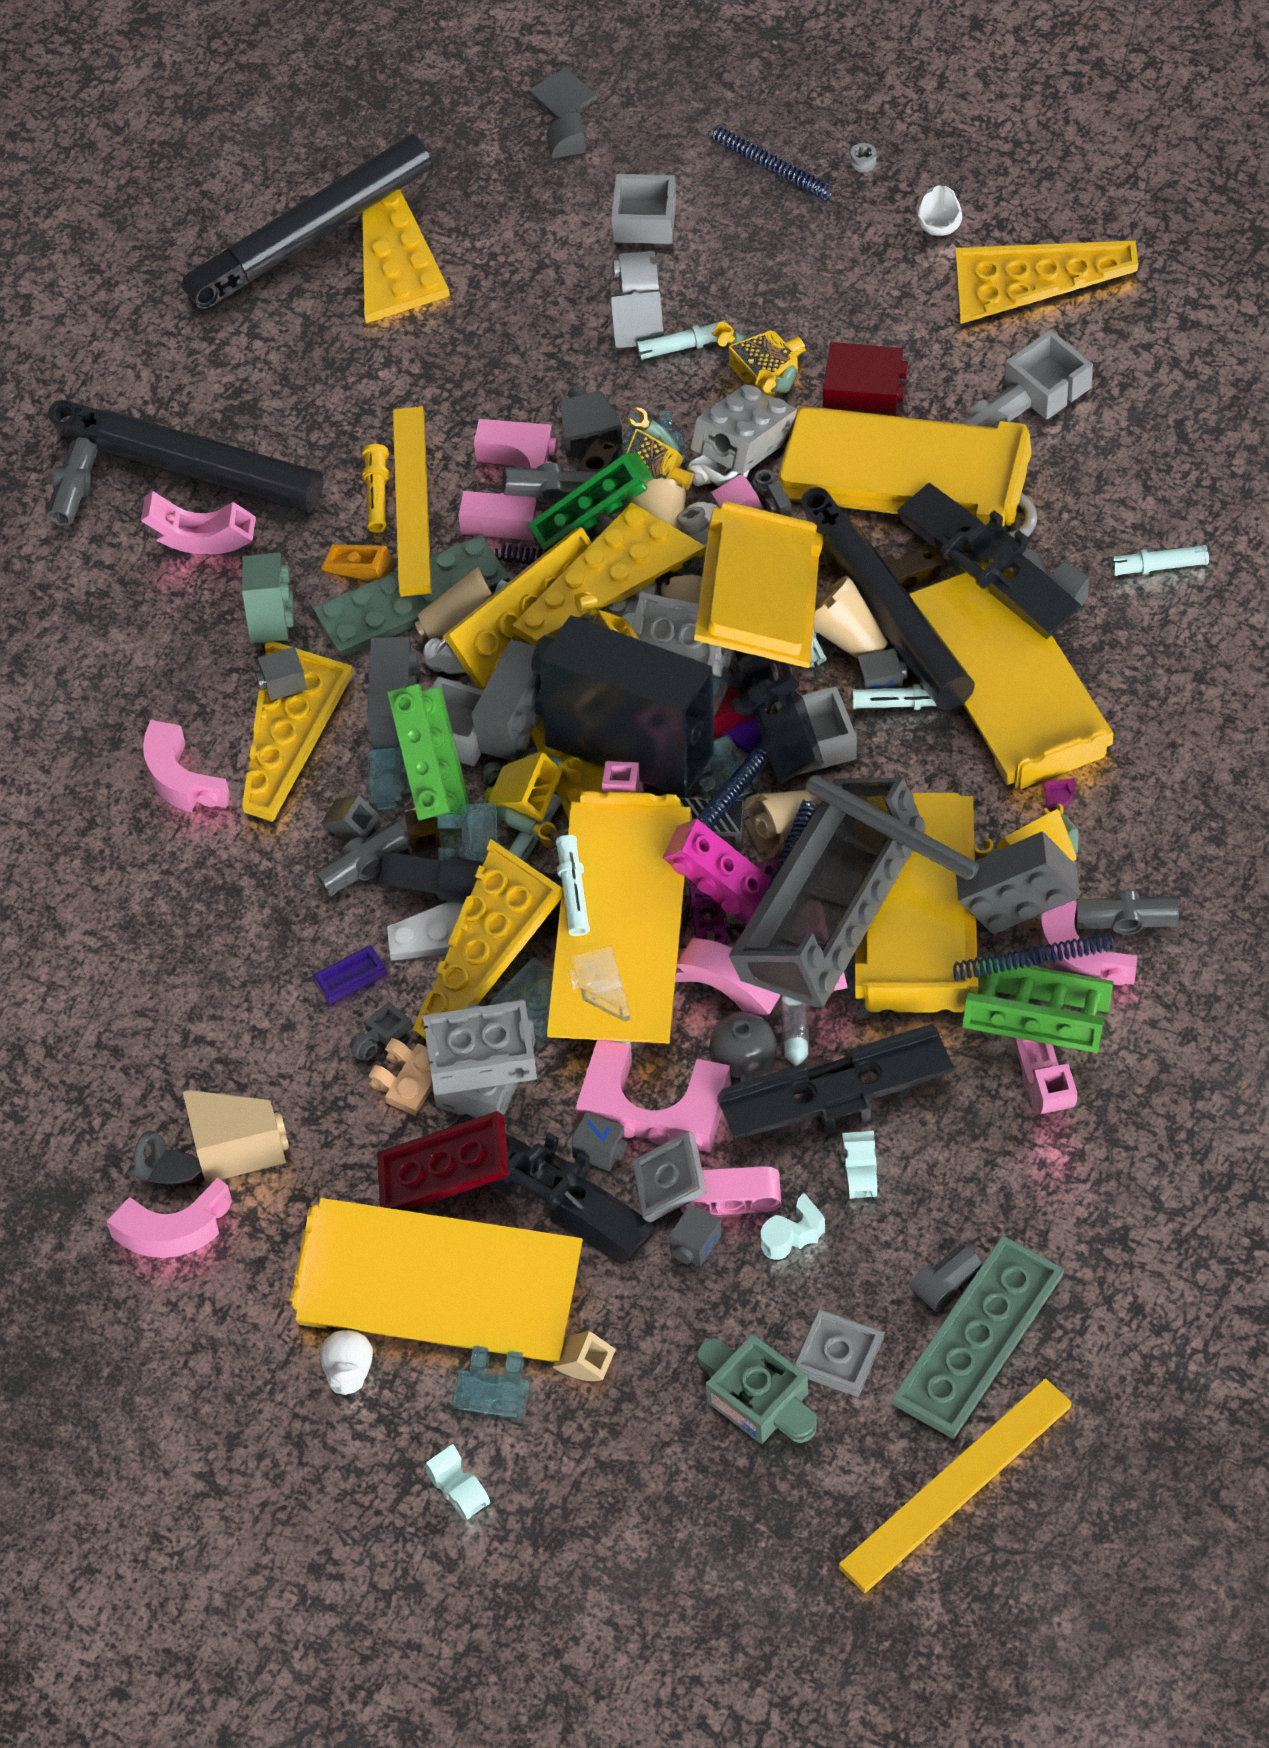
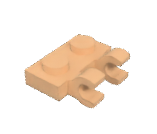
M391 1038L385 1048V1051L389 1052L386 1059L394 1064L403 1066L396 1078L384 1067L375 1065L369 1074V1078L372 1079L370 1086L387 1093L385 1096L387 1104L416 1116L433 1089L427 1047L418 1043L412 1051L403 1042Z

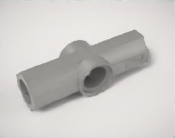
M1020 384L1017 386L1012 385L990 402L987 400L977 402L970 410L968 417L959 424L998 428L999 421L1010 422L1031 407V399L1026 389Z

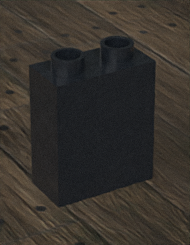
M572 615L569 616L555 637L544 635L537 643L532 656L531 668L533 672L541 674V688L536 697L534 711L536 715L544 718L546 747L605 768L606 761L639 763L640 782L685 798L714 754L712 666Z

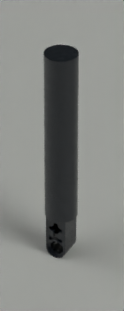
M410 134L189 272L182 280V289L198 307L206 309L213 306L431 170L433 163L426 148L414 134Z
M67 400L54 402L48 410V417L62 437L76 440L77 437L87 438L103 452L311 512L316 507L322 493L323 474L321 471L118 412H105ZM70 416L68 420L61 422L64 417Z
M815 487L807 490L801 498L807 521L815 523L817 525L816 532L823 534L822 550L842 577L847 576L854 582L878 626L937 707L942 710H951L962 705L974 691L975 683L858 525L847 519L825 489Z
M383 851L378 884L435 893L438 900L464 904L466 897L471 895L477 881L475 875L479 865L483 866L484 862L445 856L443 861ZM539 871L562 887V879L557 874ZM683 895L679 936L681 941L684 939L690 914V896ZM561 900L547 918L559 920Z

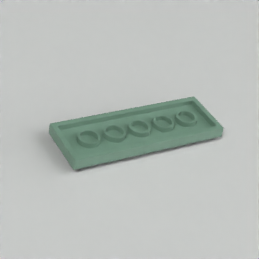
M480 534L430 556L432 594L400 597L398 571H395L313 607L315 618L340 660L370 647L371 638L393 637L416 627L415 622L419 621L417 614L472 569L480 568L492 593L495 592L501 580L510 582L508 574L483 535Z
M1002 1235L892 1397V1405L954 1439L1062 1278L1064 1268Z

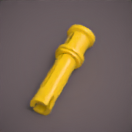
M369 444L361 451V457L365 461L362 479L367 484V529L373 533H380L387 529L385 484L389 480V470L386 468L389 450L381 444Z

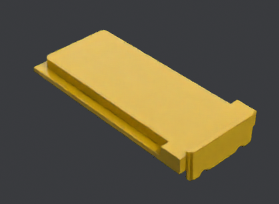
M798 405L777 482H780L789 500L793 502H801V498L807 490L819 487L829 493L838 507L898 514V509L925 485L931 483L985 525L990 521V513L995 510L1003 517L1002 527H1004L1005 521L1007 526H1011V523L1015 521L1016 509L1020 501L1027 473V465L1031 457L1030 434L1026 424L999 421L998 428Z
M728 501L722 503V508L713 507L708 526L693 640L809 668L811 663L819 556L823 545V534L816 532L817 525L813 522Z
M1010 568L1002 572L1007 579L1015 577ZM967 572L909 594L975 683L974 691L969 699L963 703V706L993 753L995 766L1006 785L1015 783V789L1019 788L1021 790L1105 757L1107 746L1113 744V731L1052 635L1048 639L1044 638L990 594L989 587L981 589L976 584V580Z
M584 791L580 796L581 802H571L568 835L577 837L579 862L584 867V873L581 876L590 931L581 936H572L568 933L569 927L563 896L560 905L547 1037L670 1044L685 876L677 873L672 865L662 857L676 827L692 820L691 807H682L680 798L674 794L655 796L651 793H598L596 791Z
M871 793L868 796H857L878 809L891 813L885 800L888 793ZM912 793L917 810L924 820V834L975 861L973 796H961L958 793ZM857 819L855 821V853L876 860L889 837ZM914 850L912 851L911 856L906 861L899 877L894 882L885 901L882 903L872 924L855 951V999H865L866 1010L870 1012H881L886 1009L893 1010L894 1012H939L940 1010L947 1009L952 1012H964L968 992L978 994V977L974 976L971 962L972 978H968L966 965L963 964L965 980L961 979L958 965L959 980L957 982L954 979L953 967L956 961L959 963L962 960L967 962L969 959L974 961L977 957L976 917L958 901L955 873ZM855 862V895L871 869L870 866Z
M320 1198L319 1207L313 1204L308 1209L306 1228L303 1233L294 1285L290 1295V1304L296 1314L295 1320L298 1325L327 1329L330 1326L560 1362L583 1239Z

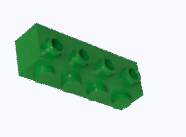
M638 452L624 454L529 522L528 526L542 548L548 550L575 528L582 527L585 532L595 528L599 524L597 520L605 513L607 516H610L624 506L622 501L627 497L631 496L633 499L644 493L648 489L646 484L654 479Z

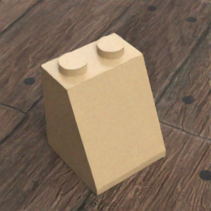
M193 1090L183 1092L205 1183L213 1182L216 1178L221 1180L286 1163L283 1150L290 1149L281 1111L273 1112L271 1100Z

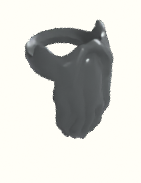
M146 1131L140 1136L135 1147V1169L128 1170L127 1173L152 1183L180 1184L191 1181L201 1172L199 1160L193 1154L182 1153L177 1150H166L165 1142L161 1135L155 1131ZM146 1143H148L152 1152L144 1160V1148Z

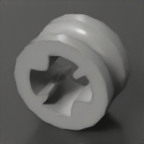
M869 143L854 145L850 151L851 167L858 172L873 170L877 163L876 148Z
M691 507L678 515L679 523L683 524L681 526L683 533L693 535L704 531L708 527L709 522L704 517V508Z

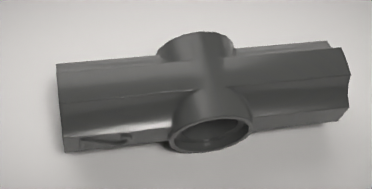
M77 437L76 440L71 441L63 465L58 466L54 472L53 493L46 510V516L48 520L58 526L66 527L67 524L73 523L81 497H86L90 490V472L98 450L96 444L90 442L87 438Z
M557 463L541 464L537 469L504 467L502 493L512 496L537 497L544 504H556L595 476L597 472L563 470V467Z
M393 821L366 839L356 837L350 840L343 847L341 855L313 872L314 879L321 891L330 897L357 879L365 881L376 876L380 872L383 851L398 854L411 846L410 839L399 822Z
M1125 890L1115 893L1111 898L1076 899L1075 920L1077 929L1113 928L1116 933L1130 935L1139 932L1143 927L1178 926L1179 923L1177 896L1140 897L1137 892Z

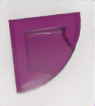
M1075 778L1042 781L1044 804L1049 812L1055 810L1056 804H1062L1063 808H1065L1070 803L1075 792Z

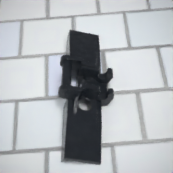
M931 483L925 485L898 509V514L904 524L930 545L937 547L944 559H949L957 567H961L972 576L981 589L989 587L990 594L1044 638L1048 639L1057 628L1081 608V604L1022 555L1026 550L1027 536L1020 530L1015 532L1014 537L1002 528L1003 517L995 510L990 513V521L985 525ZM965 553L970 555L973 559H975L986 569L983 570L979 565H977L974 561L967 557ZM1007 568H1015L1019 571V574L1014 578L1007 579L1002 572Z
M735 650L741 672L732 673L730 670L723 672L726 683L738 688L742 699L741 701L739 698H734L732 704L734 710L739 714L747 717L755 715L778 783L786 782L813 765L820 766L824 764L804 699L794 691L799 687V680L793 674L790 664ZM775 662H776V665H777V668H778V672H779V675H780V679H779V676H778V673H777V670H776V667H775V664H774ZM780 701V710L776 714L770 715L772 705Z
M929 1024L852 1048L850 1053L844 1054V1058L807 1069L804 1063L723 1088L717 1096V1101L733 1139L781 1128L814 1117L822 1119L823 1131L827 1135L836 1131L835 1119L858 1112L861 1124L871 1121L869 1100L954 1071V1066L937 1028L933 1024ZM869 1071L874 1072L878 1077L872 1083L861 1081V1075ZM800 1094L802 1101L808 1103L797 1102L794 1099V1095Z
M463 1114L450 1127L475 1118L468 1114ZM551 1133L547 1134L544 1146L538 1143L532 1147L506 1134L508 1177L488 1183L489 1185L510 1197L515 1192L516 1184L544 1200L546 1206L552 1209L550 1221L582 1238L587 1243L621 1263H624L656 1230L657 1225L646 1221L641 1214L583 1178L590 1161V1156L586 1153L579 1151L574 1164L555 1155L559 1138ZM570 1193H578L583 1196V1199L576 1200Z

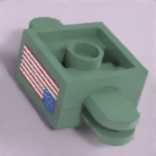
M751 1334L736 1351L717 1338L707 1340L701 1345L698 1351V1365L701 1371L711 1377L706 1383L708 1404L760 1444H763L776 1429H779L797 1443L807 1442L813 1438L817 1428V1415L815 1411L802 1402L808 1395V1375L754 1334Z

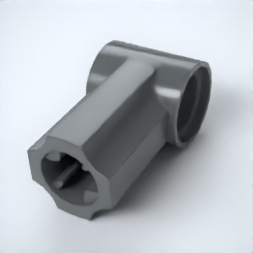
M960 1244L934 1267L928 1265L921 1269L911 1281L910 1289L931 1309L939 1312L954 1299L957 1289L979 1271L982 1262L973 1249L968 1245Z

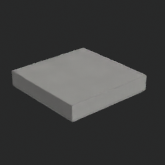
M689 1131L632 1160L642 1217L648 1222H652L707 1193L696 1138Z
M818 1308L794 1365L806 1373L809 1380L859 1398L885 1338V1332Z

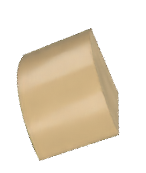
M591 1331L566 1336L560 1362H554L552 1367L576 1379L600 1381L604 1379L616 1349Z

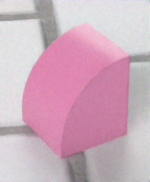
M744 474L738 475L711 492L720 508H722L723 502L728 501L765 510Z

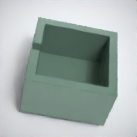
M280 552L242 556V594L250 644L288 640V627H294L292 611L294 609L292 590L289 591L288 585L290 583L288 564L282 565Z

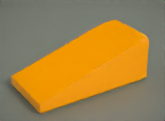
M332 544L322 565V570L372 582L389 575L394 559L386 546Z

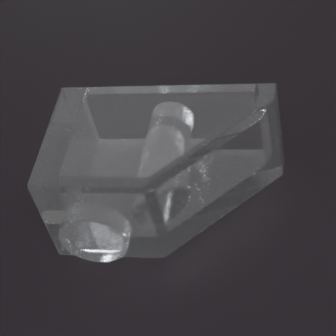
M609 946L572 956L574 969L568 970L573 990L580 989L583 1001L624 1022L631 1020L612 947Z

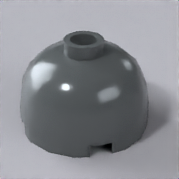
M736 1012L727 1015L716 1024L710 1037L709 1055L711 1062L730 1065V1075L732 1077L740 1078V1081H749L762 1077L771 1070L777 1055V1041L771 1026L762 1017L750 1012Z

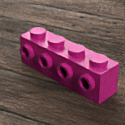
M698 819L676 827L662 857L672 865L677 873L687 877L697 885L701 892L711 896L721 904V907L726 912L736 916L745 926H747L762 901L768 883L771 881L769 876Z

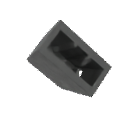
M582 385L571 387L568 391L569 398L560 401L566 457L585 454L597 438L611 443L623 444L621 422L603 392L587 393Z

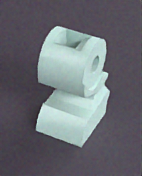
M874 1131L842 1133V1150L844 1158H846L845 1169L849 1199L877 1197Z
M805 1193L798 1198L796 1205L798 1223L775 1215L762 1226L761 1250L766 1257L773 1260L783 1259L790 1253L792 1246L802 1249L803 1246L809 1243H818L819 1237L825 1233V1217Z
M452 1444L426 1462V1474L433 1485L441 1489L444 1498L450 1500L458 1514L464 1520H468L473 1514L489 1505L490 1500L475 1475L462 1471V1459Z

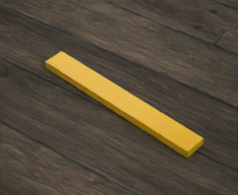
M421 406L393 409L400 597L432 594L424 408Z
M1045 1378L840 1562L839 1570L865 1594L1069 1410L1072 1402Z

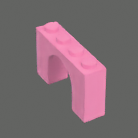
M479 419L474 439L476 462L537 469L541 464L553 463L550 460L551 456L557 455L558 438L553 437L552 425ZM463 491L458 514L461 535L478 536L482 534L483 537L534 541L535 535L528 526V523L543 513L541 505L544 503L540 502L537 497Z
M609 1040L596 1041L576 1104L578 1124H580L585 1113L588 1112L623 1125L624 1137L626 1138L634 1136L645 1138L659 1145H663L689 1131L695 1135L698 1152H711L722 1115L717 1096L723 1088L729 1087L731 1084L730 1065L696 1059L690 1083L683 1098L675 1105L663 1110H645L633 1105L623 1094L632 1064L631 1045Z

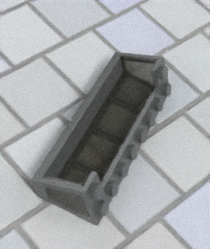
M904 777L834 779L832 782L924 833V820L917 810L913 794L909 791ZM822 800L729 954L740 980L815 1007H824L913 850Z

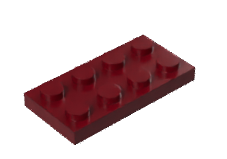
M495 1111L377 1152L380 1207L408 1211L508 1177L504 1116L499 1111Z

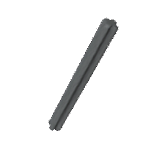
M819 775L809 778L806 790L812 795L966 880L974 879L979 865L975 861Z

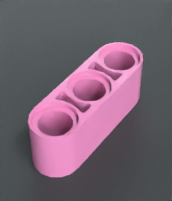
M772 1167L702 1170L707 1193L681 1206L680 1210L684 1214L690 1203L712 1215L762 1213L777 1210L782 1204L780 1173Z

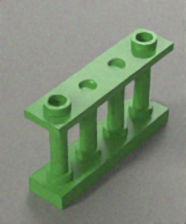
M415 684L387 692L418 821L437 816L438 822H444L472 814L442 688L436 687L422 691L420 684Z
M991 958L989 959L991 975L987 973L986 962L983 959L985 970L983 977L978 963V988L982 989L981 994L968 992L962 1028L1098 1053L1104 1017L1096 1016V1012L1109 1013L1114 981L1036 966L1027 967L1025 964L1022 969L1019 963H1017L1018 968L1015 970L1012 962H1010L1011 970L1008 971L1006 961H1003L1005 971L1001 972L998 959H996L998 973L996 974L993 970ZM995 993L1016 995L1015 1001L997 998ZM1029 998L1049 1001V1006L1029 1004ZM1063 1004L1081 1007L1083 1011L1082 1013L1062 1010Z

